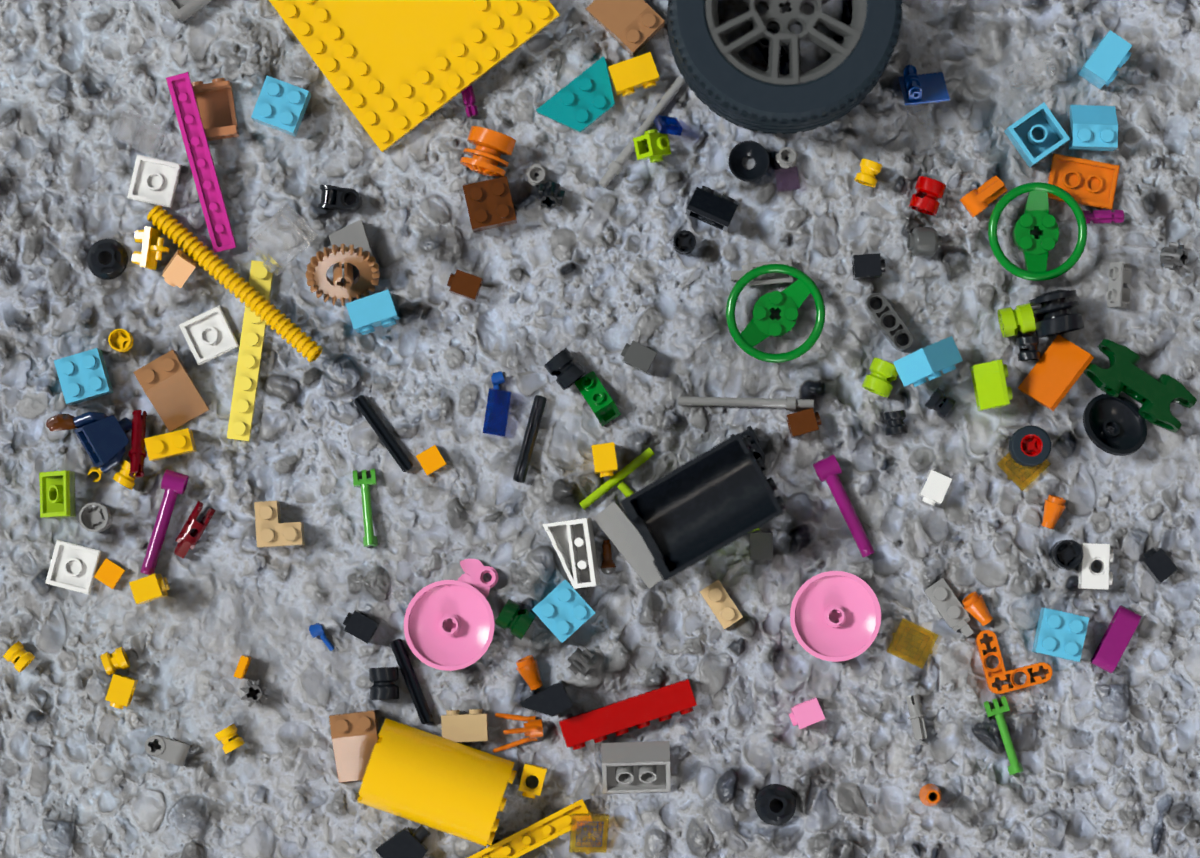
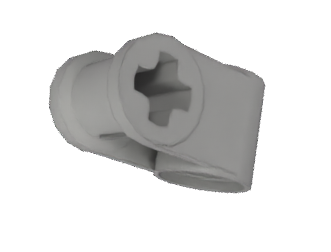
M154 735L146 740L144 747L149 755L183 767L191 745L179 740ZM157 739L161 749H156L154 752L150 742H155Z

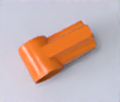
M996 175L978 189L975 188L967 193L960 201L970 215L975 217L1008 190L1002 180Z

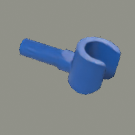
M502 371L493 373L491 376L495 404H500L499 384L505 383Z
M320 623L309 627L313 638L320 636L330 651L335 648L326 637L323 626Z

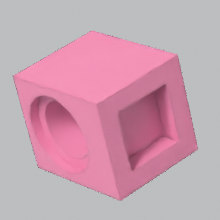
M816 697L790 707L792 713L788 714L793 726L798 725L799 729L825 719Z

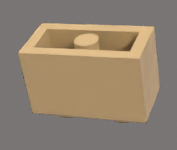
M469 709V714H460V710H446V715H441L443 738L454 742L488 741L487 713H482V709Z

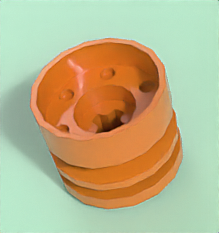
M471 126L467 141L476 147L475 149L464 148L463 152L472 158L461 157L460 164L484 176L504 177L506 171L497 166L508 167L509 162L500 157L501 155H512L516 140L491 129Z

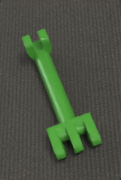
M366 469L362 470V479H358L357 470L353 471L354 487L361 486L365 537H363L364 547L378 546L377 536H374L370 494V485H377L375 469L370 470L371 478H367Z
M1002 696L1000 698L1003 706L999 707L997 698L992 699L994 709H990L988 701L983 702L987 717L995 716L1010 762V766L1007 768L1009 774L1013 775L1023 772L1022 764L1018 761L1003 714L1010 711L1006 697Z

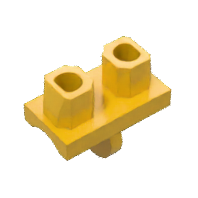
M147 226L143 230L135 231L134 239L135 242L142 243V252L134 251L132 253V263L138 264L143 268L156 270L157 260H162V253H169V248L163 246L164 238H160L161 231Z

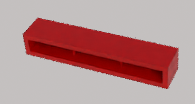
M689 679L560 720L559 724L567 748L572 746V749L576 750L585 747V742L594 740V743L607 739L606 735L614 732L616 736L628 733V728L635 725L640 729L651 725L650 721L657 718L659 722L671 719V714L680 711L681 715L694 711L693 707L697 706Z

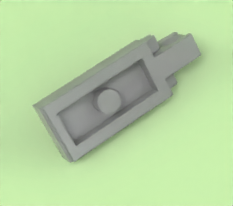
M793 261L747 263V265H742V270L730 272L731 281H738L747 272L762 265L784 264L793 267ZM768 273L756 277L746 286L794 283V277L783 273Z
M943 578L924 590L949 628H952L954 632L959 629L965 638L974 633L968 625V622L971 621L968 616L969 614Z

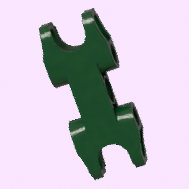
M1103 339L1098 348L1108 357L1110 367L1103 369L1090 363L1083 373L1108 395L1118 397L1121 391L1141 403L1142 406L1138 411L1139 414L1153 425L1174 433L1177 432L1182 424L1171 414L1170 403L1176 402L1186 408H1191L1195 405L1197 399L1183 384L1171 376L1162 374L1156 380L1137 366L1141 358L1126 346Z

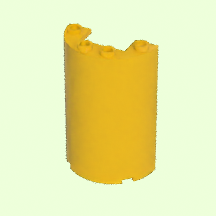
M386 718L372 751L357 802L486 847L487 844L492 845L500 821L496 816L498 810L503 812L507 798H504L503 795L507 784H513L517 772L513 770L515 762Z

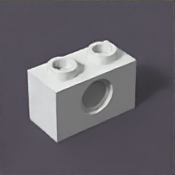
M1079 543L1083 550V559L1079 564L1078 589L1109 590V585H1112L1113 573L1109 572V562H1113V549H1110V544ZM1094 560H1098L1102 566L1098 573L1093 572L1091 569V563Z

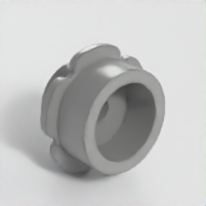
M784 147L776 154V162L784 169L794 167L798 161L796 159L797 153L790 147Z
M533 164L526 170L525 175L528 178V183L535 186L536 184L540 185L546 182L548 172L540 164Z

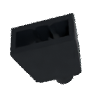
M422 824L413 833L405 827L381 844L375 851L382 858H423L428 851L423 842L431 833Z

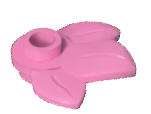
M464 559L460 561L461 568L465 573L457 581L470 584L487 598L490 588L494 587L498 582V572L493 567L484 566L478 559ZM485 573H490L492 576L489 582L483 579Z

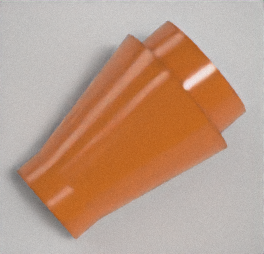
M1048 495L1044 503L1042 526L1050 529L1055 528L1056 523L1066 508L1065 499Z
M975 591L962 600L964 609L978 620L982 626L987 625L993 620L981 594Z
M529 655L516 662L518 666L516 668L528 684L531 691L543 686L537 659Z
M926 784L919 792V798L926 806L937 805L942 797L940 788L935 784ZM931 792H935L934 800L929 799Z

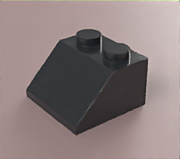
M702 186V188L697 187L686 209V215L727 232L738 207L735 204V200L726 195H723L722 198L714 195L715 191L706 186Z
M562 681L520 702L523 708L552 717L558 715L559 718L571 712L570 708L574 705Z

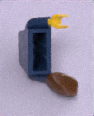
M87 412L76 417L70 414H58L49 418L46 422L47 428L52 432L75 429V433L95 467L90 468L88 475L92 472L99 474L93 482H98L101 479L102 473H108L121 463L126 452L125 446L129 443L125 433L132 429V423L128 418L125 417L118 421L114 415L108 417L105 413Z

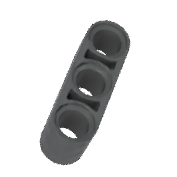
M871 294L865 301V309L896 350L904 351L908 349L913 343L912 333L882 294ZM870 299H879L881 308L878 310L872 309ZM884 317H892L895 321L894 327H886L883 324ZM899 334H903L908 338L906 346H900L897 343L896 338Z

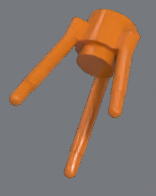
M495 713V717L528 722L523 723L524 728L504 730L503 734L524 733L525 736L529 737L494 748V753L527 742L538 741L537 737H543L542 719H536L535 716L527 717Z

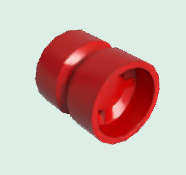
M919 176L915 186L917 193L912 195L909 207L918 212L936 216L940 205L938 199L943 197L946 185L935 179Z

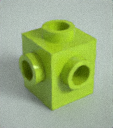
M657 129L645 131L644 135L633 138L637 160H650V163L663 161L664 156L671 154L667 132L658 133Z

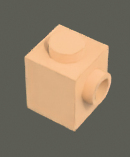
M178 249L163 270L162 276L165 282L173 287L178 286L182 288L196 268L197 262H194L193 258H190L188 254Z

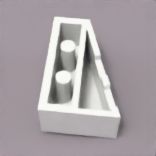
M583 518L542 524L573 588L601 585L592 519Z

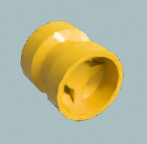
M861 159L859 165L861 172L856 174L854 181L865 186L876 187L878 180L875 176L881 172L882 165L872 160Z
M118 328L110 333L108 342L114 350L127 352L132 349L134 338L130 332Z
M124 459L120 465V471L116 472L112 479L132 490L135 486V473L133 477L129 475L130 462Z
M17 641L4 654L3 658L8 662H12L14 668L20 673L34 660L35 655L27 652L24 649V645Z
M122 646L116 648L112 654L106 652L100 655L108 675L116 673L117 669L125 670L130 668L128 656Z
M235 724L215 734L217 740L222 742V749L225 754L245 744L243 738L237 734L238 729Z

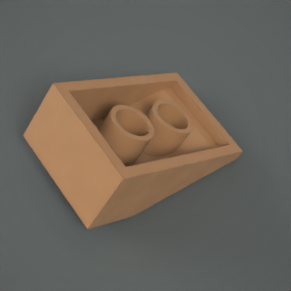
M594 0L586 8V11L632 57L665 25V21L644 0Z
M171 350L133 372L170 432L209 410L176 351Z
M368 710L330 715L331 737L339 783L363 780L372 751L379 738L377 711Z

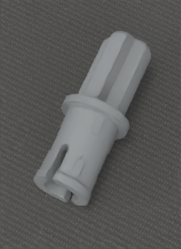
M920 694L913 695V697L906 696L910 714L908 719H911L914 739H926L928 737L924 720L926 714H923Z

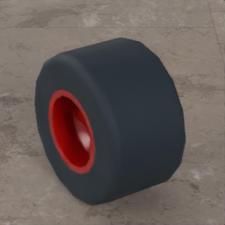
M1028 425L1018 429L1012 435L1009 441V452L1016 463L1024 467H1033L1041 464L1048 458L1051 452V440L1042 428Z

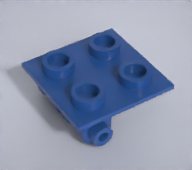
M907 65L903 70V76L898 77L905 105L950 101L943 72L917 75L916 67Z

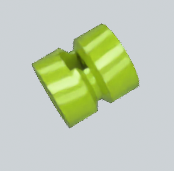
M1030 303L1017 305L1014 310L1011 307L998 309L999 325L1004 338L1016 336L1018 331L1022 334L1036 331L1035 318Z
M874 357L869 368L871 374L866 375L861 387L888 398L893 388L891 382L897 379L898 372L894 364Z

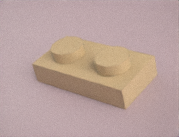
M719 579L699 591L723 629L743 618Z

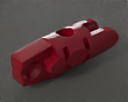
M200 501L195 505L175 540L178 544L174 554L181 558L185 557L189 549L193 550L216 511L213 508H209L200 522L197 520L203 508V503ZM195 529L194 533H190V530Z

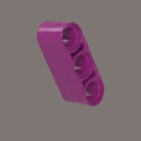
M1120 605L1091 659V663L1112 673L1142 616Z

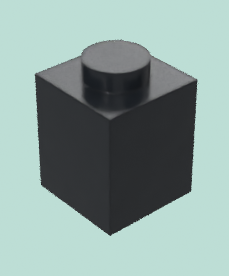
M880 253L853 255V280L881 278L882 272H885V259H881Z
M1152 547L1142 555L1144 559L1140 561L1156 583H1162L1178 570L1162 548L1155 550Z
M357 610L353 614L349 612L343 622L346 626L344 631L366 643H370L380 624Z

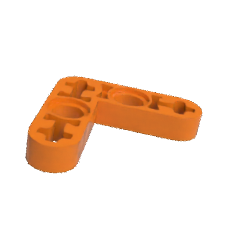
M982 630L976 635V645L987 687L992 693L1003 694L1045 683L1051 679L1052 668L1044 662L1006 671L995 633L990 630ZM986 633L988 637H992V641L989 642L990 649L995 647L996 652H988L983 655L982 650H987L985 643L980 642V639H983V634ZM990 655H994L998 659V665L995 668H989L986 665V659ZM1040 666L1043 669H1047L1048 673L1044 674L1045 678L1042 679L1041 676L1032 677L1034 682H1030L1031 678L1027 669L1031 668V673L1039 671ZM1017 672H1023L1026 676V681L1021 685L1014 682L1013 677ZM1009 674L1011 688H1008V683L1001 685L1000 690L997 687H992L995 678L998 677L1000 681L1007 680L1005 675Z

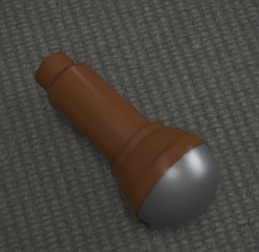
M603 540V561L600 569L604 574L610 575L615 572L616 565L612 560L610 540Z

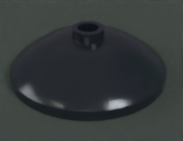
M1108 394L1098 395L1085 407L1083 413L1085 431L1090 440L1106 453L1116 456L1133 454L1141 448L1147 437L1146 421L1139 414L1138 407L1120 395L1118 397Z

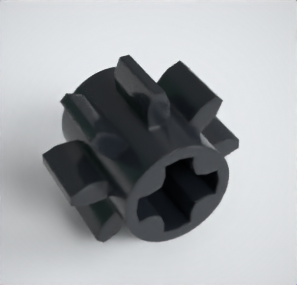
M548 181L545 185H539L536 199L540 200L541 206L553 209L556 205L561 206L565 191L560 190V184Z

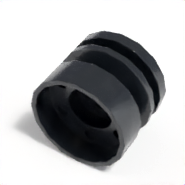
M1076 290L1051 291L1029 300L1031 306L1041 305V309L1034 310L1033 314L1043 315L1044 318L1035 323L1037 338L1054 336L1084 328L1081 313H1070L1071 308L1079 305V301L1068 302L1069 298L1077 296Z

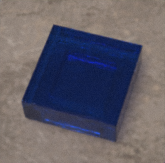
M655 116L654 124L659 133L681 136L683 128L676 117Z

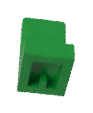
M593 371L575 382L576 387L602 426L621 415L614 401Z

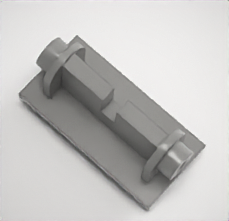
M1110 263L1108 270L1109 284L1106 295L1107 308L1118 307L1127 309L1128 304H1130V288H1123L1124 284H1131L1132 268H1130V263Z

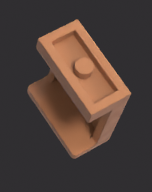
M225 78L213 79L212 83L203 84V81L192 82L207 140L214 141L240 137L231 82L226 81Z

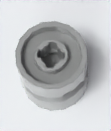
M88 503L83 506L79 513L80 524L84 529L91 532H104L111 526L113 521L112 511L108 506L101 503Z

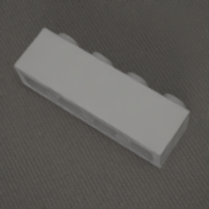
M613 502L593 519L650 589L662 580L660 573L653 563L654 558L635 524L626 517L627 514L621 503L617 505Z

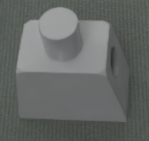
M358 220L329 235L331 246H327L329 249H332V245L335 244L337 247H340L341 244L349 247L352 244L354 249L362 247L363 252L368 251L370 256H373L362 220ZM324 248L319 249V251L324 253Z

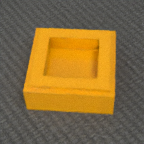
M436 445L416 456L427 476L447 465Z
M106 558L94 578L114 589L126 570Z
M241 655L234 677L239 679L245 678L252 660L251 657Z

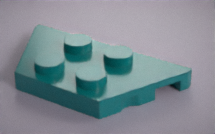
M600 58L536 109V112L579 133L585 130L615 106L605 58Z

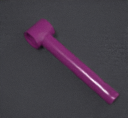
M834 454L814 463L813 467L820 481L826 480L862 557L864 558L875 553L838 474L842 473V470Z
M166 469L163 475L161 489H164L165 492L141 567V573L152 575L155 572L178 494H184L189 479L188 475Z

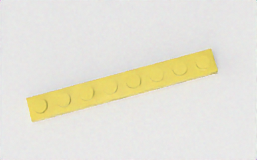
M252 260L249 276L250 287L254 286L255 291L260 292V296L264 295L266 297L265 300H270L275 264ZM246 306L227 439L250 442L266 321H262L260 316L257 317L255 312H251L250 307L247 308Z

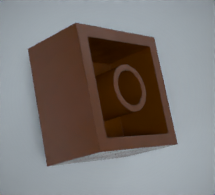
M507 176L463 185L473 233L517 223Z

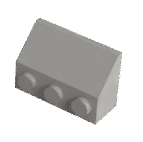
M669 741L601 743L603 794L671 792Z

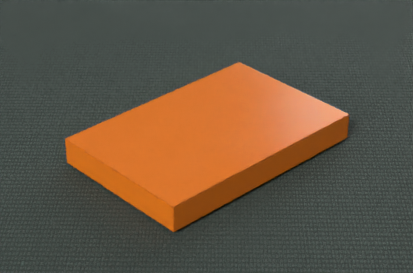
M1054 153L1047 183L1058 186L1068 192L1079 205L1112 210L1120 166ZM1048 193V199L1063 201L1056 195Z
M1058 334L1019 385L1018 389L1054 411L1094 357Z

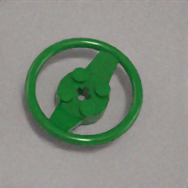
M1032 182L1013 188L997 202L990 216L988 238L994 256L1011 274L1025 280L1046 281L1063 275L1078 262L1086 246L1087 223L1080 205L1068 192L1052 184ZM1029 192L1024 214L1014 224L1012 231L1014 244L1023 252L1026 270L1009 261L1002 252L997 237V225L1000 215L1007 204L1017 196ZM1048 193H1051L1065 201L1072 209L1078 224V240L1073 253L1062 265L1053 270L1046 271L1048 252L1055 247L1059 237L1056 219L1053 215L1049 214ZM1034 228L1041 232L1038 239H1034V235H1030V231H1033Z
M784 264L762 265L743 275L731 290L726 305L727 326L736 344L748 355L765 362H787L805 354L819 339L825 323V304L815 282L801 270ZM768 273H783L798 279L781 292L773 291L761 296L754 305L753 319L740 334L735 319V306L741 291L750 281ZM809 294H812L816 305V321L813 331L802 345L792 351L781 354L766 353L754 348V346L769 336L781 337L790 332L797 321V310ZM771 309L780 311L779 320H776V318L774 320L770 319Z

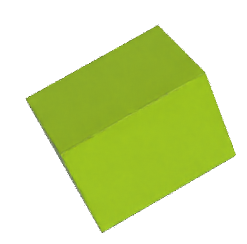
M70 470L40 472V518L76 517L75 472Z

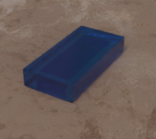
M489 388L483 433L498 436L506 435L512 391Z

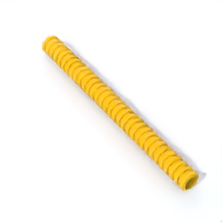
M161 205L155 206L149 212L147 220L149 222L152 221L153 226H157L159 231H162L164 235H168L169 240L173 239V243L178 244L180 249L183 248V252L188 253L190 258L193 257L194 262H199L198 265L200 267L204 266L203 269L209 271L210 276L214 275V279L219 280V284H224L225 289H230L229 292L235 294V298H240V302L245 303L247 308L250 307V311L255 312L257 317L260 316L262 321H266L267 326L271 325V329L276 330L277 335L281 334L282 339H287L286 342L292 344L293 349L297 348V352L302 353V357H307L308 362H313L319 357L323 349L321 345L317 346L318 343L312 341L311 336L307 337L306 332H301L302 329L300 327L297 328L295 322L291 323L292 320L286 318V314H281V310L276 309L274 304L271 305L270 300H265L266 297L264 295L260 296V292L255 291L254 286L250 287V283L245 282V278L240 277L238 272L234 273L235 270L229 268V264H224V260L219 259L217 254L214 255V251L209 250L207 245L204 246L202 241H198L197 236L193 237L194 234L188 232V228H183V224L178 223L176 218L173 219L172 214H168L166 209L162 210L163 207Z

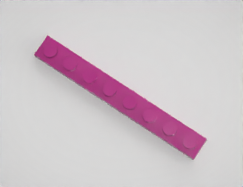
M189 72L167 77L168 88L214 253L236 248L237 245Z

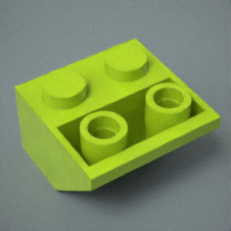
M1002 359L970 367L978 411L1005 407L1010 404V400L1013 399L1012 390L1006 384L1005 378L1008 377V368L1006 364L1002 363Z

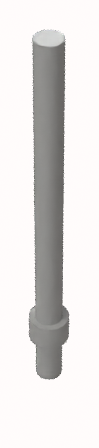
M678 76L615 161L612 160L607 167L608 171L599 181L603 188H606L614 176L619 175L622 171L623 164L635 150L633 138L644 135L645 131L650 130L684 85L685 80Z
M678 396V405L770 407L795 410L796 408H814V400L796 399V397L771 399Z

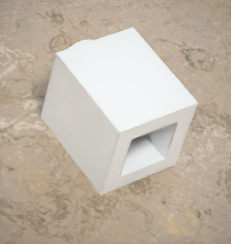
M929 470L919 492V496L923 497L922 501L931 506H935V503L941 504L952 479L936 471Z

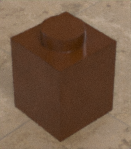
M456 270L455 274L451 273L447 286L450 287V293L476 302L483 279Z
M813 408L786 415L791 438L818 431V425H821L819 413L814 412Z

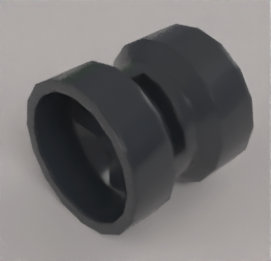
M686 230L678 232L673 241L675 251L681 255L690 254L696 244L693 233Z
M1037 336L1016 338L1020 351L1018 353V361L1040 359V352L1037 350V345L1039 344Z
M937 388L925 406L928 409H934L937 415L943 419L956 401L951 397H946L944 392Z
M905 410L883 413L884 420L888 422L885 428L886 436L908 433V427L903 422L906 418Z

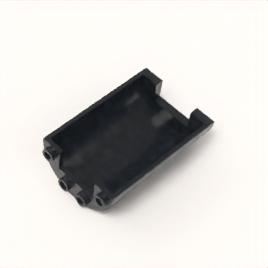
M739 433L619 501L629 520L635 524L654 558L653 563L663 581L670 579L785 513L784 509L787 506L781 496L777 497L775 490L778 488L772 477L767 479L764 470L767 468L760 457L756 459L750 450L753 446L747 436L742 437Z

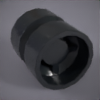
M567 348L563 349L544 365L551 376H557L556 382L563 390L569 388L586 373L579 363L573 362L574 357Z
M1061 540L1051 547L1050 559L1057 568L1073 569L1082 562L1083 550L1076 541Z
M398 667L369 668V681L374 683L370 687V700L400 699L399 686L395 684L399 680Z

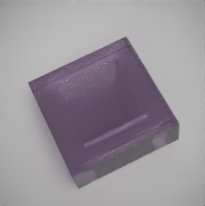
M797 166L774 170L778 192L800 189Z

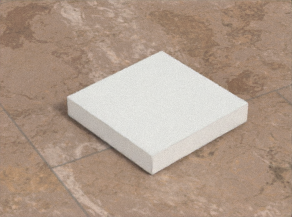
M137 154L127 198L172 209L182 165Z
M220 305L179 324L199 366L239 347Z
M57 540L45 583L90 595L102 551Z

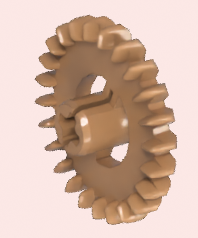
M335 244L332 245V249L325 247L324 253L318 251L316 257H312L310 259L311 263L307 265V285L310 286L312 293L316 292L317 298L324 294L323 299L325 303L329 297H332L333 305H335L337 299H340L341 305L344 306L345 299L348 298L350 302L354 301V297L361 299L362 293L367 297L369 296V291L375 292V286L379 285L380 271L376 258L370 256L368 251L363 252L362 247L354 249L352 244L349 247H346L345 244L337 247ZM342 264H344V282H342ZM351 264L355 265L359 270V276L354 281ZM332 265H334L333 281H331L326 274L327 270Z

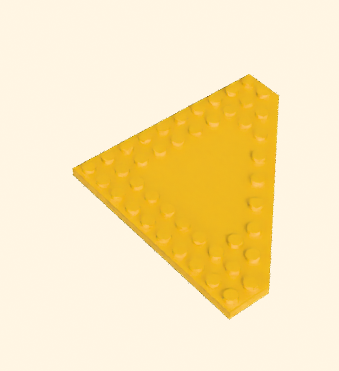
M269 0L381 152L386 151L560 16L549 0Z

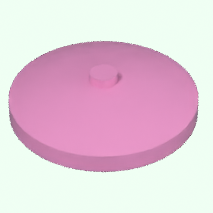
M828 571L813 576L799 588L791 604L790 623L796 640L808 653L825 661L841 662L859 656L871 646L879 632L881 609L874 591L864 580L848 572Z
M441 580L421 589L412 598L404 617V634L409 648L420 661L438 670L454 671L474 664L486 653L494 636L495 621L488 600L475 587L457 580Z

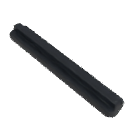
M364 395L358 396L354 400L355 405L402 471H409L413 467L410 459Z
M540 395L535 396L513 476V480L516 482L524 483L547 401L546 397Z
M396 639L390 642L391 648L420 721L425 725L433 721L432 714L402 639Z

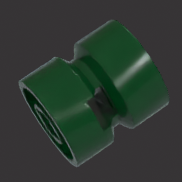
M509 599L497 617L495 624L504 630L509 628L512 635L522 640L536 615L527 609L521 610L519 604Z

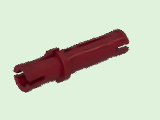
M142 410L132 412V440L128 456L131 458L129 475L133 477L135 473V478L144 476V459L147 457L144 441L147 412L143 411L141 415Z

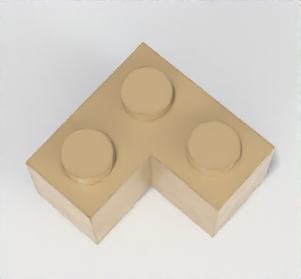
M280 501L254 502L258 548L305 545L304 523H281Z

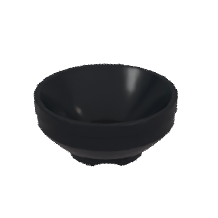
M740 142L730 152L728 159L729 168L732 174L741 181H756L762 178L768 170V152L757 142ZM745 157H752L755 161V166L750 170L742 166V160Z
M103 239L95 242L89 249L87 264L95 276L104 280H111L124 273L128 265V254L121 243L112 239ZM107 251L111 253L112 260L109 264L100 263L99 256L102 252Z
M770 784L762 788L757 794L755 810L760 819L765 823L781 825L793 817L796 810V799L787 787L781 784ZM773 799H780L783 802V808L780 812L770 810L769 805Z

